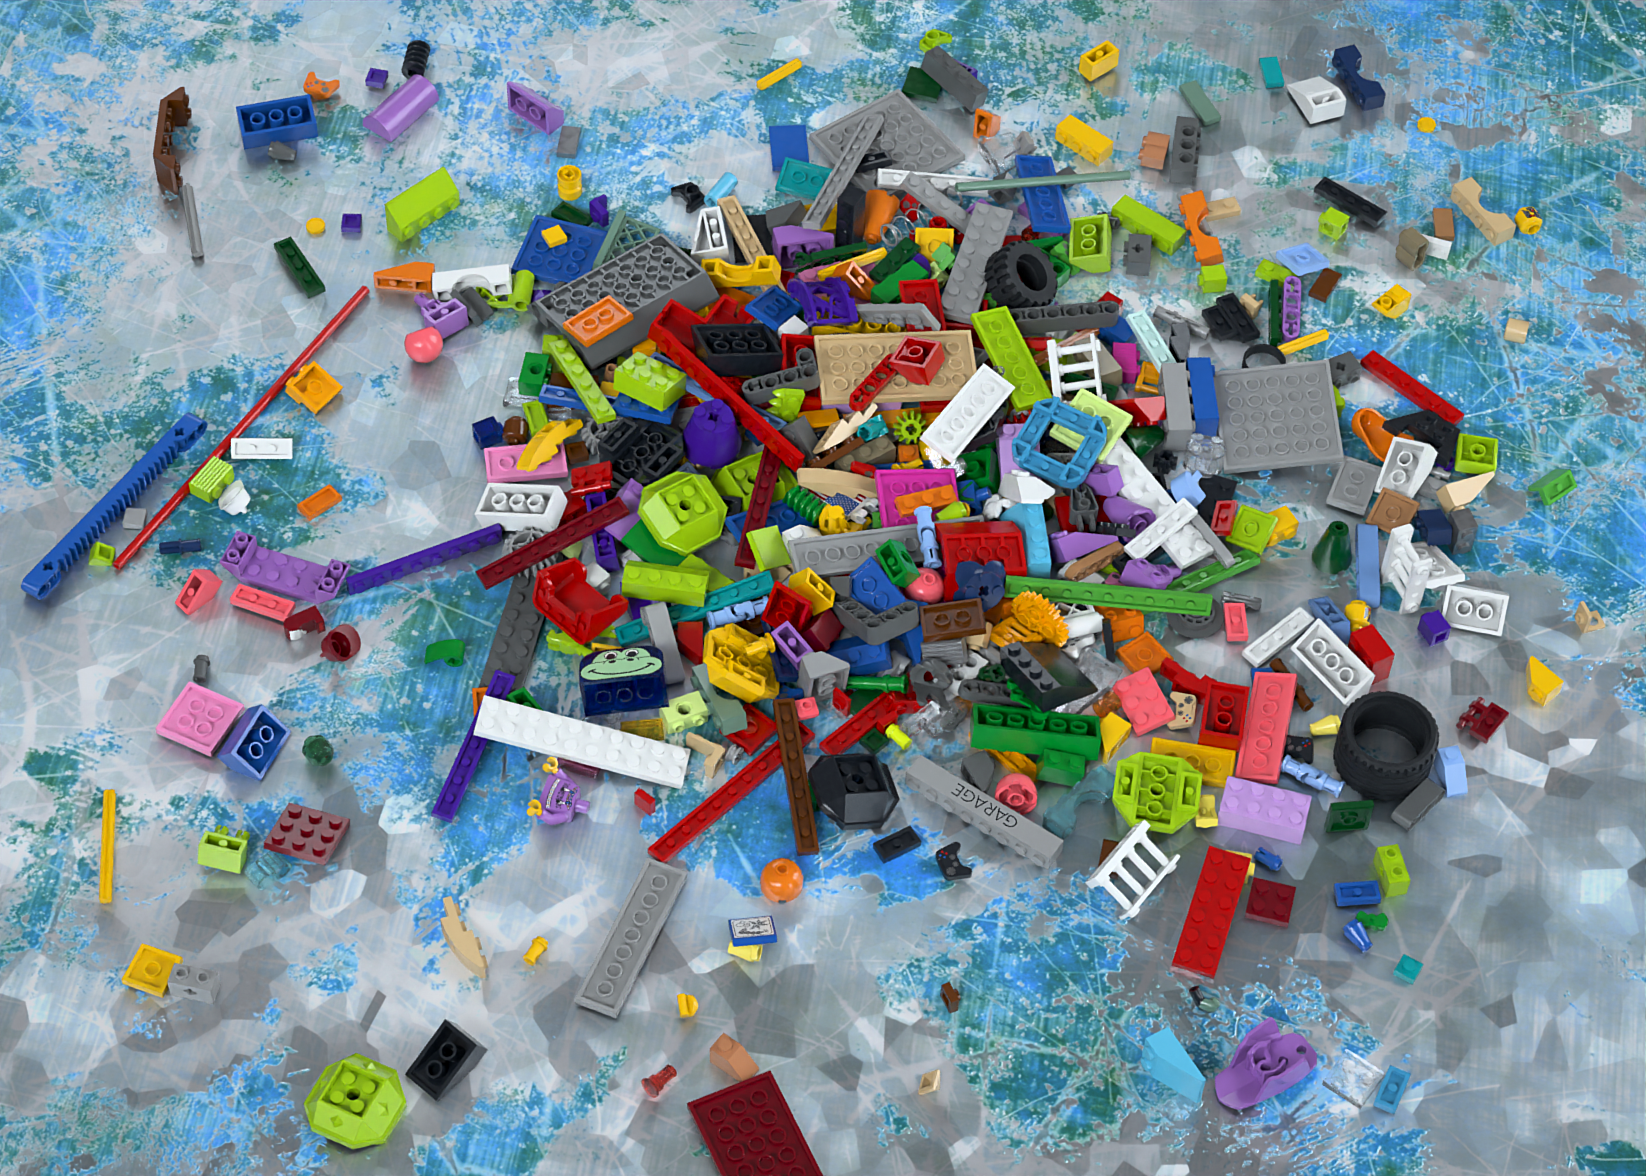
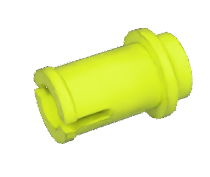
M891 724L885 731L887 738L893 739L903 750L907 749L912 743V739L900 730L899 725Z

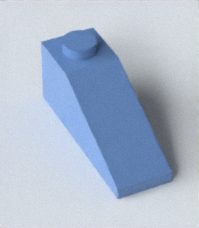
M1328 596L1309 599L1308 604L1315 620L1320 618L1345 645L1348 644L1350 639V621Z

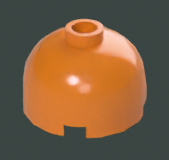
M777 858L770 861L761 872V891L766 898L774 902L794 900L799 896L803 888V875L800 867L795 862L786 858Z

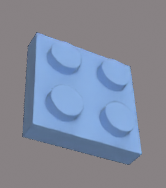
M1307 242L1276 251V258L1297 276L1329 267L1330 261Z

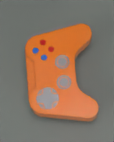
M314 72L308 73L303 85L304 92L318 100L328 99L340 87L339 80L335 79L326 82L317 79Z

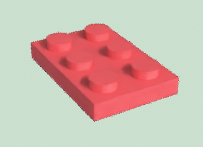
M1149 667L1110 684L1137 737L1175 720V715Z

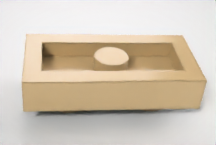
M1235 197L1206 202L1209 213L1205 217L1207 222L1241 214V208Z

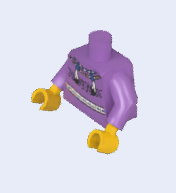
M549 757L546 759L550 765L545 763L542 768L545 772H552V775L549 774L539 801L534 799L528 803L530 808L527 809V815L534 816L536 814L537 819L552 826L564 822H572L576 812L587 814L590 802L581 800L580 787L560 767L556 768L558 766L556 758Z

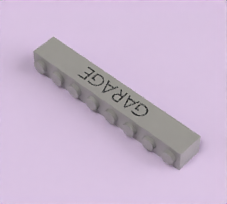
M920 755L907 770L905 784L910 789L920 792L928 800L935 801L943 806L946 811L953 812L961 817L963 821L978 827L981 832L993 836L1001 844L1013 848L1019 855L1026 856L1036 865L1048 870L1062 853L1064 840L924 756Z

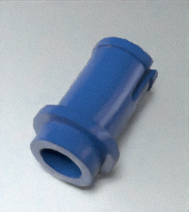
M1259 847L1258 850L1260 852L1256 851L1254 859L1269 866L1271 871H1278L1283 863L1281 856H1276L1263 849V847Z

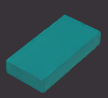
M1277 56L1259 58L1258 63L1266 88L1284 87L1285 82Z

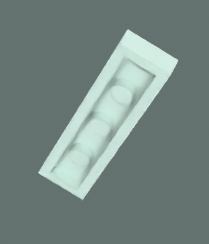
M1145 310L1127 315V323L1158 373H1160L1162 363H1177Z

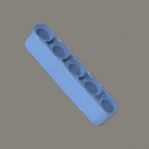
M1356 524L1357 600L1366 602L1370 608H1379L1378 526Z

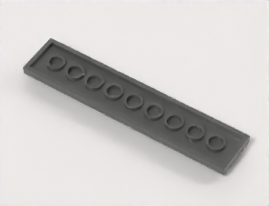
M558 552L555 564L563 562L565 555L562 552ZM518 574L514 576L478 688L488 687L496 670L516 676V681L510 693L524 687L546 617L533 604L532 596L536 580L533 575H530L528 579L524 574L520 577Z

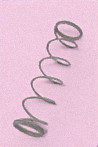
M954 186L946 187L942 194L948 198L947 190L948 188L955 190ZM956 192L960 198L959 206L961 207L963 204V198L960 192ZM922 203L918 205L917 209L907 210L905 217H895L892 225L883 224L880 227V235L887 245L894 247L898 244V241L901 242L903 240V235L893 225L897 218H904L907 230L911 234H915L913 223L906 218L907 213L911 210H916L920 223L924 227H928L926 216L919 211ZM918 212L925 217L927 225L921 222ZM906 220L913 226L914 233L908 229ZM884 226L892 230L896 239L895 244H891L886 240L883 234ZM895 229L900 233L902 240H898V234Z

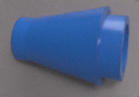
M1357 919L1350 921L1342 928L1345 932L1344 935L1362 953L1373 946L1362 922H1359Z

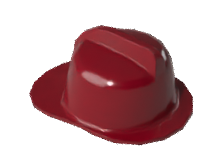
M349 624L337 626L322 640V653L320 657H326L331 662L347 661L360 650L361 640L358 632Z

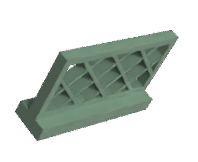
M619 209L593 263L592 270L610 261V258L611 260L614 259L613 252L621 251L623 254L626 252L625 249L634 248L658 235L661 229L625 216L626 211ZM626 224L633 225L636 229L628 231ZM649 231L654 233V236L646 238L643 232ZM639 234L641 240L634 241L631 236ZM627 237L630 243L622 245L619 239Z

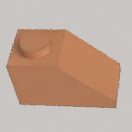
M725 1033L710 1048V1062L739 1082L754 1077L759 1071V1067L744 1047Z

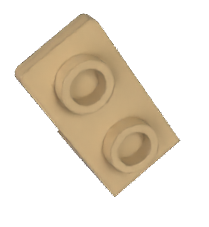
M688 732L686 735V746L707 756L704 761L705 776L713 779L725 761V748L718 743H712L704 739L699 734Z

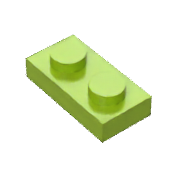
M1264 258L1255 270L1254 275L1268 282L1271 279L1278 280V286L1282 288L1287 277H1297L1290 269Z

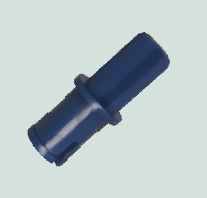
M200 538L161 542L159 544L160 554L180 553V555H183L186 552H201Z

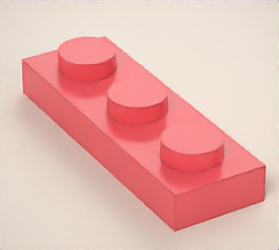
M238 584L230 597V604L283 622L292 615L296 608L293 601L242 584Z

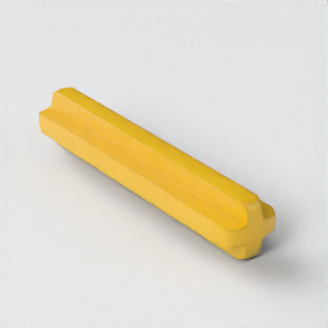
M795 58L756 82L757 88L764 90L802 67L801 60Z
M1322 329L1279 345L1277 348L1285 356L1327 340L1329 333L1326 329Z

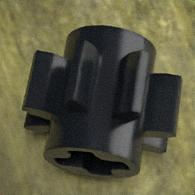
M1162 449L1159 454L1155 453L1153 467H1157L1158 473L1169 474L1171 470H1176L1178 457L1174 456L1172 451Z

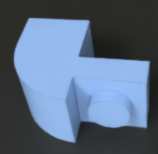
M1198 470L1192 474L1190 471H1185L1171 481V491L1177 502L1185 498L1195 507L1206 497L1197 484L1202 477Z

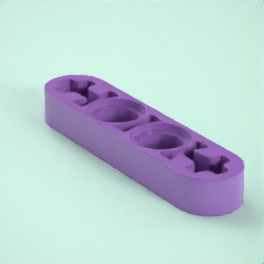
M1295 276L1287 277L1282 288L1281 332L1282 339L1285 342L1297 339L1300 332L1301 281ZM1290 284H1293V287H1294L1293 292H1290V290H1291V285H1290ZM1292 298L1296 301V304H1289L1286 300ZM1292 314L1296 317V319L1289 320L1287 319L1286 315ZM1289 327H1292L1291 333H1292L1293 335H1289V332H1288Z

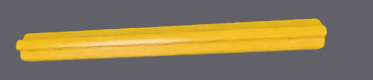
M106 789L103 792L99 900L102 904H109L112 901L116 794L113 789Z

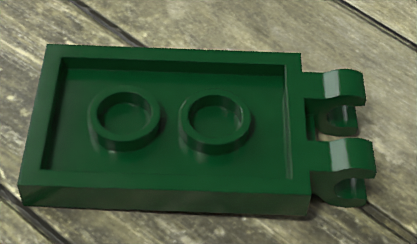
M866 241L814 252L810 255L798 252L792 264H798V268H801L795 271V274L798 275V273L804 270L830 265L838 261L843 262L865 254L868 248Z

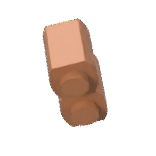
M1149 131L1148 135L1143 137L1142 147L1144 149L1140 148L1138 159L1141 160V166L1163 170L1170 135Z

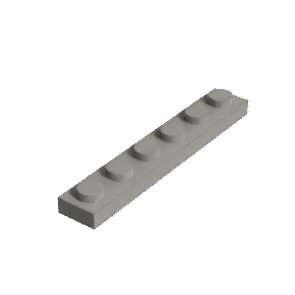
M910 171L899 187L938 216L943 217L949 224L965 235L972 215Z

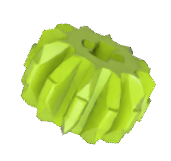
M913 410L909 412V415L903 411L904 417L897 416L896 419L899 423H893V427L896 428L894 434L899 436L898 440L900 442L905 440L906 444L909 445L912 439L916 444L918 443L916 438H921L923 435L921 432L927 430L923 426L926 424V420L921 419L922 415L920 413L915 415ZM909 424H912L914 426L913 429L910 428L911 431H908L906 428V426L909 427Z

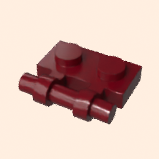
M1478 697L1476 701L1471 702L1468 711L1462 713L1459 717L1456 727L1463 730L1465 726H1470L1468 734L1487 744L1506 721L1509 712L1493 702L1486 707L1483 705L1485 699ZM1475 714L1481 715L1478 719L1473 717Z

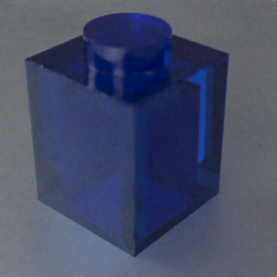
M494 416L472 424L473 438L481 450L503 442V426L501 422L496 421Z

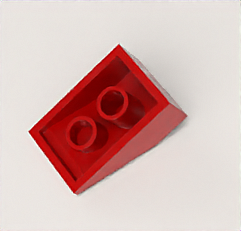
M776 580L761 620L774 628H778L788 620L795 630L800 633L809 623L813 614L812 602Z
M1208 680L1198 737L1199 745L1235 750L1236 753H1239L1243 739L1250 687Z

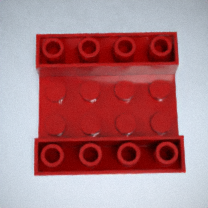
M1013 521L934 523L937 536L936 541L942 547L946 575L943 579L944 602L953 601L954 592L959 588L955 580L958 562L974 561L984 566L988 561L996 560L1002 562L1006 575L1027 576L1022 534ZM1003 596L1002 599H1015V598H1009V597H1004V596Z

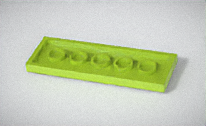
M1007 306L971 314L970 320L997 374L1015 387L1009 398L1016 412L1032 409L1036 401L1040 402L1044 399L1053 398Z

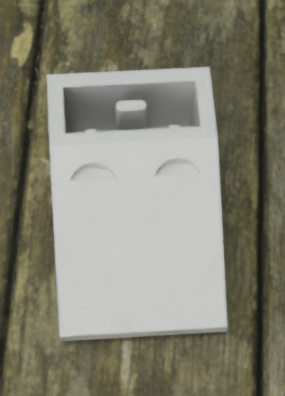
M1319 76L1287 85L1289 92L1310 124L1343 116L1346 98L1339 87Z

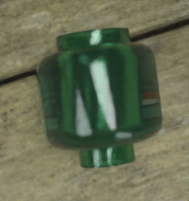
M314 735L309 736L304 741L302 753L311 765L325 766L333 759L334 748L324 736Z

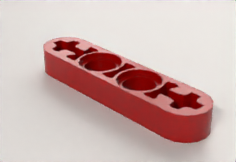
M894 353L888 354L851 393L849 407L852 410H864L898 373L896 369L892 366L890 370L888 369L889 360ZM884 373L887 377L879 379L876 374ZM870 385L873 386L875 390L872 392H868L865 390L864 387ZM861 395L863 396L861 402H860V401L857 402V403L854 402V401H858V400L861 398Z

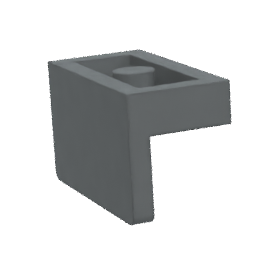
M469 287L461 295L456 289L450 293L452 299L456 298L466 306L468 318L476 327L494 314L492 308L473 287Z

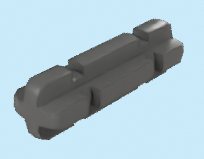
M1224 591L1221 602L1244 603L1245 608L1250 606L1252 607L1251 609L1260 610L1262 599L1257 597L1251 599V596L1236 593L1231 595V592Z

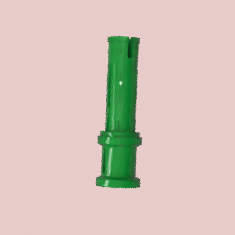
M886 674L883 677L848 676L846 689L883 690L885 693L901 691L903 694H906L909 689L908 675L896 677L890 674Z

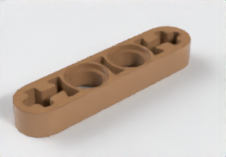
M1115 541L1070 565L1064 576L1069 581L1074 582L1086 578L1110 565L1113 559L1125 552L1124 545L1119 541Z

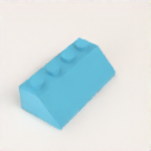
M1017 503L1000 514V521H1013L1021 531L1027 566L1026 577L1049 579L1051 557L1042 503Z

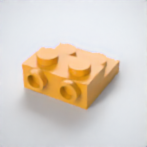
M315 361L309 366L305 364L298 373L300 374L296 378L292 376L285 384L287 386L285 392L299 405L303 403L315 415L343 388Z

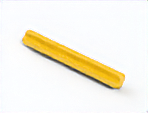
M884 247L818 270L817 276L820 281H824L825 278L832 276L838 265L853 260L859 267L883 259L887 255V251Z

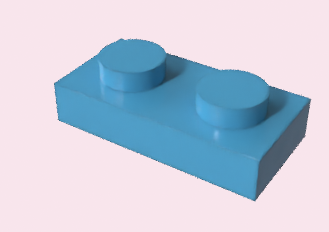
M1390 1065L1373 1106L1395 1114L1411 1074Z

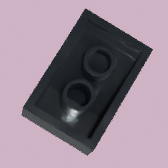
M445 1019L405 1075L432 1098L439 1101L476 1067L488 1049L458 1024Z

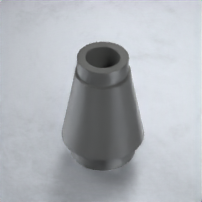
M271 141L268 156H272V159L295 160L297 150L279 141Z

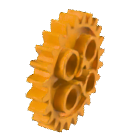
M1027 590L1013 599L1011 604L1013 607L1011 611L1014 613L1013 617L1018 620V623L1033 633L1037 632L1042 636L1041 642L1055 644L1058 648H1061L1067 642L1069 631L1066 629L1068 624L1063 622L1065 617L1059 615L1060 610L1054 609V603L1049 604L1048 598L1044 600L1042 594L1037 596L1035 591L1030 593Z

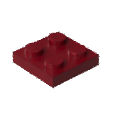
M1253 877L1245 918L1287 928L1296 887Z

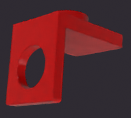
M836 687L833 689L832 705L848 717L851 715V699L848 696L854 692L849 689L844 694Z

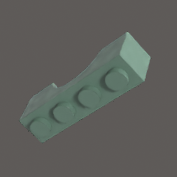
M706 663L692 667L693 676H690L693 688H697L708 709V715L713 716L716 729H720L723 736L747 729L746 712L739 700L724 699L717 695L722 689L710 683Z

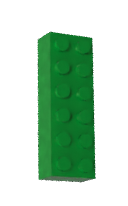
M973 703L970 719V746L973 748L1041 755L1045 748L1085 756V761L1098 760L1101 744L1099 716L1051 711L1047 719L1039 720L1031 715L1030 709Z

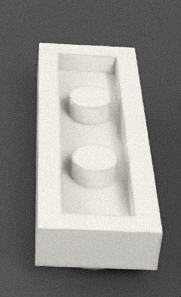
M231 438V459L293 458V438Z

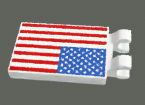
M808 489L807 496L811 493L815 494L813 501L817 498L821 499L819 505L825 502L831 504V506L839 505L842 507L847 521L852 519L856 523L863 525L867 521L864 517L868 513L872 515V512L879 510L876 508L878 505V499L869 498L858 494L854 499L840 493L830 497Z

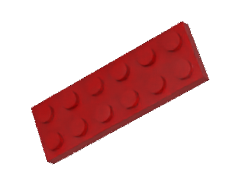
M1209 846L1171 966L1214 979L1251 858Z

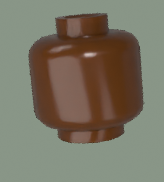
M512 416L504 423L502 438L509 446L526 443L529 433L528 423L523 417Z

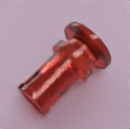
M667 1064L656 1075L652 1074L649 1079H642V1087L649 1096L656 1098L659 1095V1091L664 1088V1085L677 1076V1072L672 1065Z

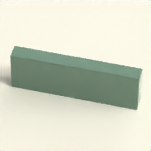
M1196 80L1179 85V91L1204 126L1221 121V115Z

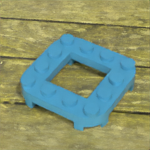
M1053 396V398L1044 399L1040 402L1036 401L1031 414L1017 437H1014L1012 441V459L1016 465L1058 486L1075 489L1086 479L1107 442V429L1100 416L1092 417L1060 402L1059 397ZM1050 422H1054L1085 437L1071 462L1067 463V465L1034 450Z

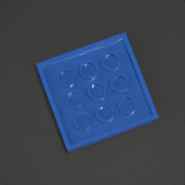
M535 215L512 265L511 274L516 275L518 271L528 270L534 274L535 280L552 284L562 281L568 284L592 271L593 263L608 231ZM559 225L567 236V242L550 248L542 237V231Z

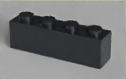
M851 184L837 198L835 248L863 242L866 192Z

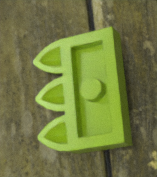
M780 388L772 391L778 398L769 400V403L774 407L766 409V411L785 422L795 420L805 396L804 389Z

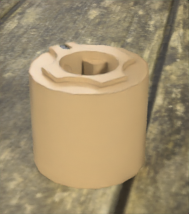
M1509 317L1504 332V340L1524 344L1529 321Z

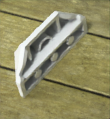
M1012 469L1011 473H1004L998 489V495L1019 503L1041 504L1044 502V499H1048L1055 494V489L1037 477L1029 475L1030 472Z

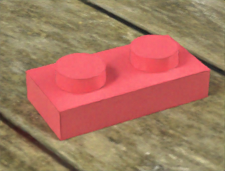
M1224 603L1223 613L1227 641H1248L1245 604Z

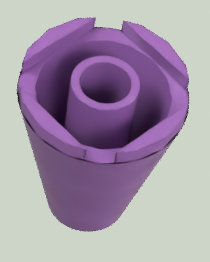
M1117 495L1109 496L1104 501L1103 510L1112 523L1130 525L1129 529L1136 530V536L1156 521V515L1151 509ZM1121 536L1127 543L1134 539L1132 537Z

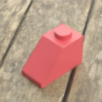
M194 569L176 599L175 604L187 615H191L214 598L223 581L211 570Z

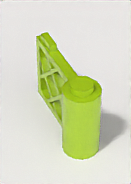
M521 270L516 275H512V294H506L508 301H498L503 295L492 296L489 293L490 291L483 287H476L475 290L481 297L486 295L489 298L486 303L491 308H513L516 311L525 312L528 311L527 305L531 304L534 274L528 270Z

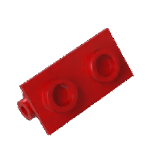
M890 693V695L886 696V702L890 704L886 713L888 714L895 710L898 715L925 713L932 699H927L926 697L927 705L919 706L916 693H907V699L903 693Z

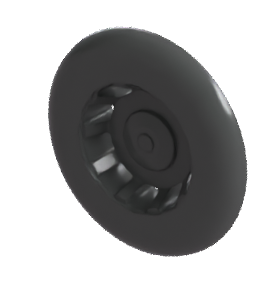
M1214 598L1212 600L1210 616L1166 612L1170 626L1177 633L1193 639L1207 638L1215 634L1221 628L1224 620L1223 610Z

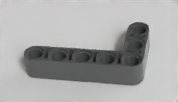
M835 592L833 607L829 608L842 625L869 645L882 644L918 627L920 624L918 606L912 601L903 602L875 615L852 597L847 598Z

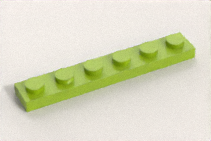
M567 338L548 343V350L597 425L615 420V411Z

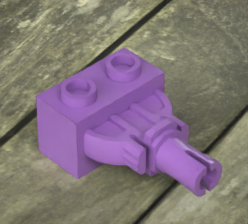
M419 293V295L417 294L414 297V302L421 307L420 313L424 317L425 328L433 326L439 331L443 339L469 325L467 308L456 298L445 303L440 302L438 299L436 301L435 299L430 300L423 293Z
M1137 558L1127 562L1119 581L1128 587L1165 590L1167 585L1171 584L1173 578L1181 576L1182 570L1177 565L1170 567L1165 564L1161 566L1159 564L1152 565L1143 558Z

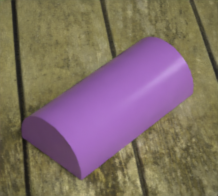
M417 74L413 75L363 119V126L392 142L439 100L437 90L425 77Z

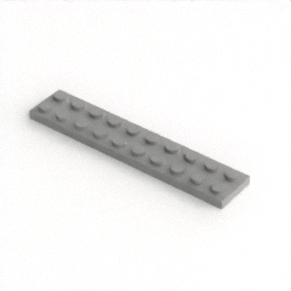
M983 515L934 521L933 523L985 521ZM918 524L788 540L787 546L794 573L809 567L820 578L851 574L871 556L884 569L875 550L889 539L902 542L915 565L923 564L925 562L924 555L920 550L921 543L916 528ZM938 544V557L943 562L941 544Z

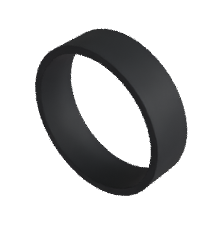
M1257 344L1248 348L1244 353L1242 368H1249L1246 364V359L1256 353L1270 354L1277 358L1281 364H1286V358L1278 348L1272 345Z

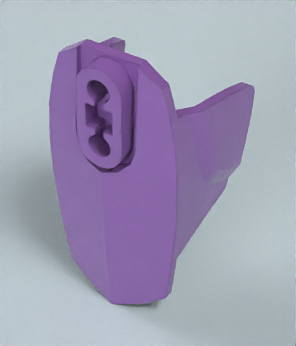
M1269 1017L1245 1035L1243 1041L1238 1045L1230 1065L1215 1077L1217 1098L1222 1104L1237 1110L1262 1102L1290 1088L1307 1076L1317 1065V1053L1301 1035L1290 1033L1281 1036L1276 1021L1273 1017Z

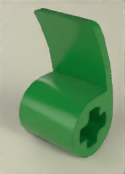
M458 639L443 640L430 644L426 647L424 663L428 664L435 660L443 659L449 666H461L464 661L466 645Z

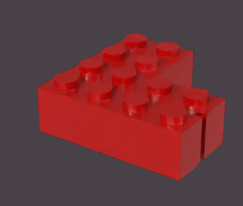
M726 294L722 295L705 319L675 300L670 299L662 309V312L652 322L647 338L658 344L660 333L667 330L697 357L690 329L691 325L754 324L755 317L744 310L746 306L741 305L737 318H735L734 315L739 302Z

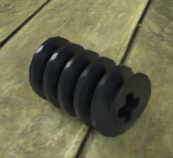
M414 40L408 44L401 68L405 78L409 79L416 74L424 77L430 52L428 43Z

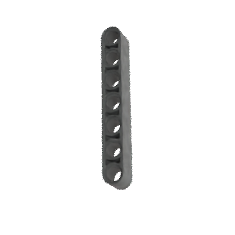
M1114 301L1008 309L1021 334L1112 327L1118 323L1119 305Z

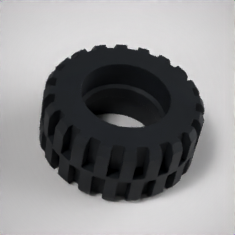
M1022 240L1013 241L994 252L988 258L984 278L985 282H987V290L990 291L993 301L998 303V307L1007 306L1008 309L1048 306L1053 302L1058 287V281H1056L1057 274L1053 270L1052 262H1049L1047 259L1048 256L1045 253L1043 254L1041 252L1042 249L1038 246L1034 247L1033 243Z

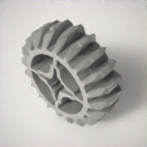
M592 416L591 418L587 417L581 431L582 441H584L587 451H591L592 455L598 454L599 456L597 443L623 417L616 416L615 420L598 425Z
M533 526L530 530H526L524 527L522 532L516 530L515 535L510 534L509 539H505L502 556L504 557L548 534V531L543 533L541 528L535 531ZM558 553L518 573V576L520 577L524 574L527 579L530 575L536 578L538 570L555 565Z

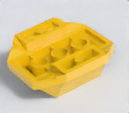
M734 623L710 630L705 635L703 662L707 664L710 683L747 703L767 698L775 699L779 694V682L776 681L769 650L767 653L761 652L745 658L742 652V645L757 641L759 637Z

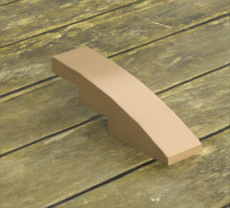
M872 402L864 410L854 411L847 414L844 419L831 423L812 452L817 454L844 441L858 430V426L868 421L878 406Z
M821 468L797 469L798 485L830 497L840 493L854 499L858 494L877 499L875 479L839 470Z

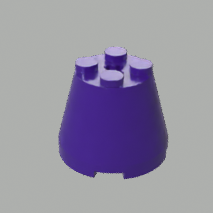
M721 399L705 401L695 407L682 433L685 457L694 465L699 464L711 467L710 469H720L730 465L737 459L742 442L732 410Z

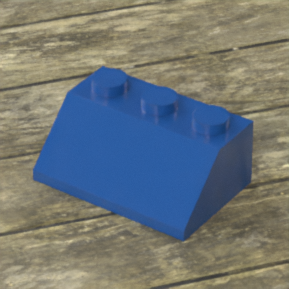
M855 636L830 643L831 647L825 652L849 663L850 670L848 676H863L893 669L889 640L879 645H869L860 637Z
M262 704L250 707L242 716L217 755V758L232 771L259 781L285 743L291 730Z

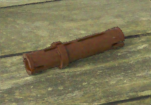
M1275 658L1269 664L1275 673H1290L1281 658ZM1297 682L1294 700L1303 712H1307L1314 706V703L1306 695L1305 688Z

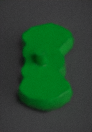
M1360 911L1355 917L1359 922H1362L1365 929H1379L1383 931L1389 923L1385 913L1376 916L1375 914L1367 915L1365 912Z

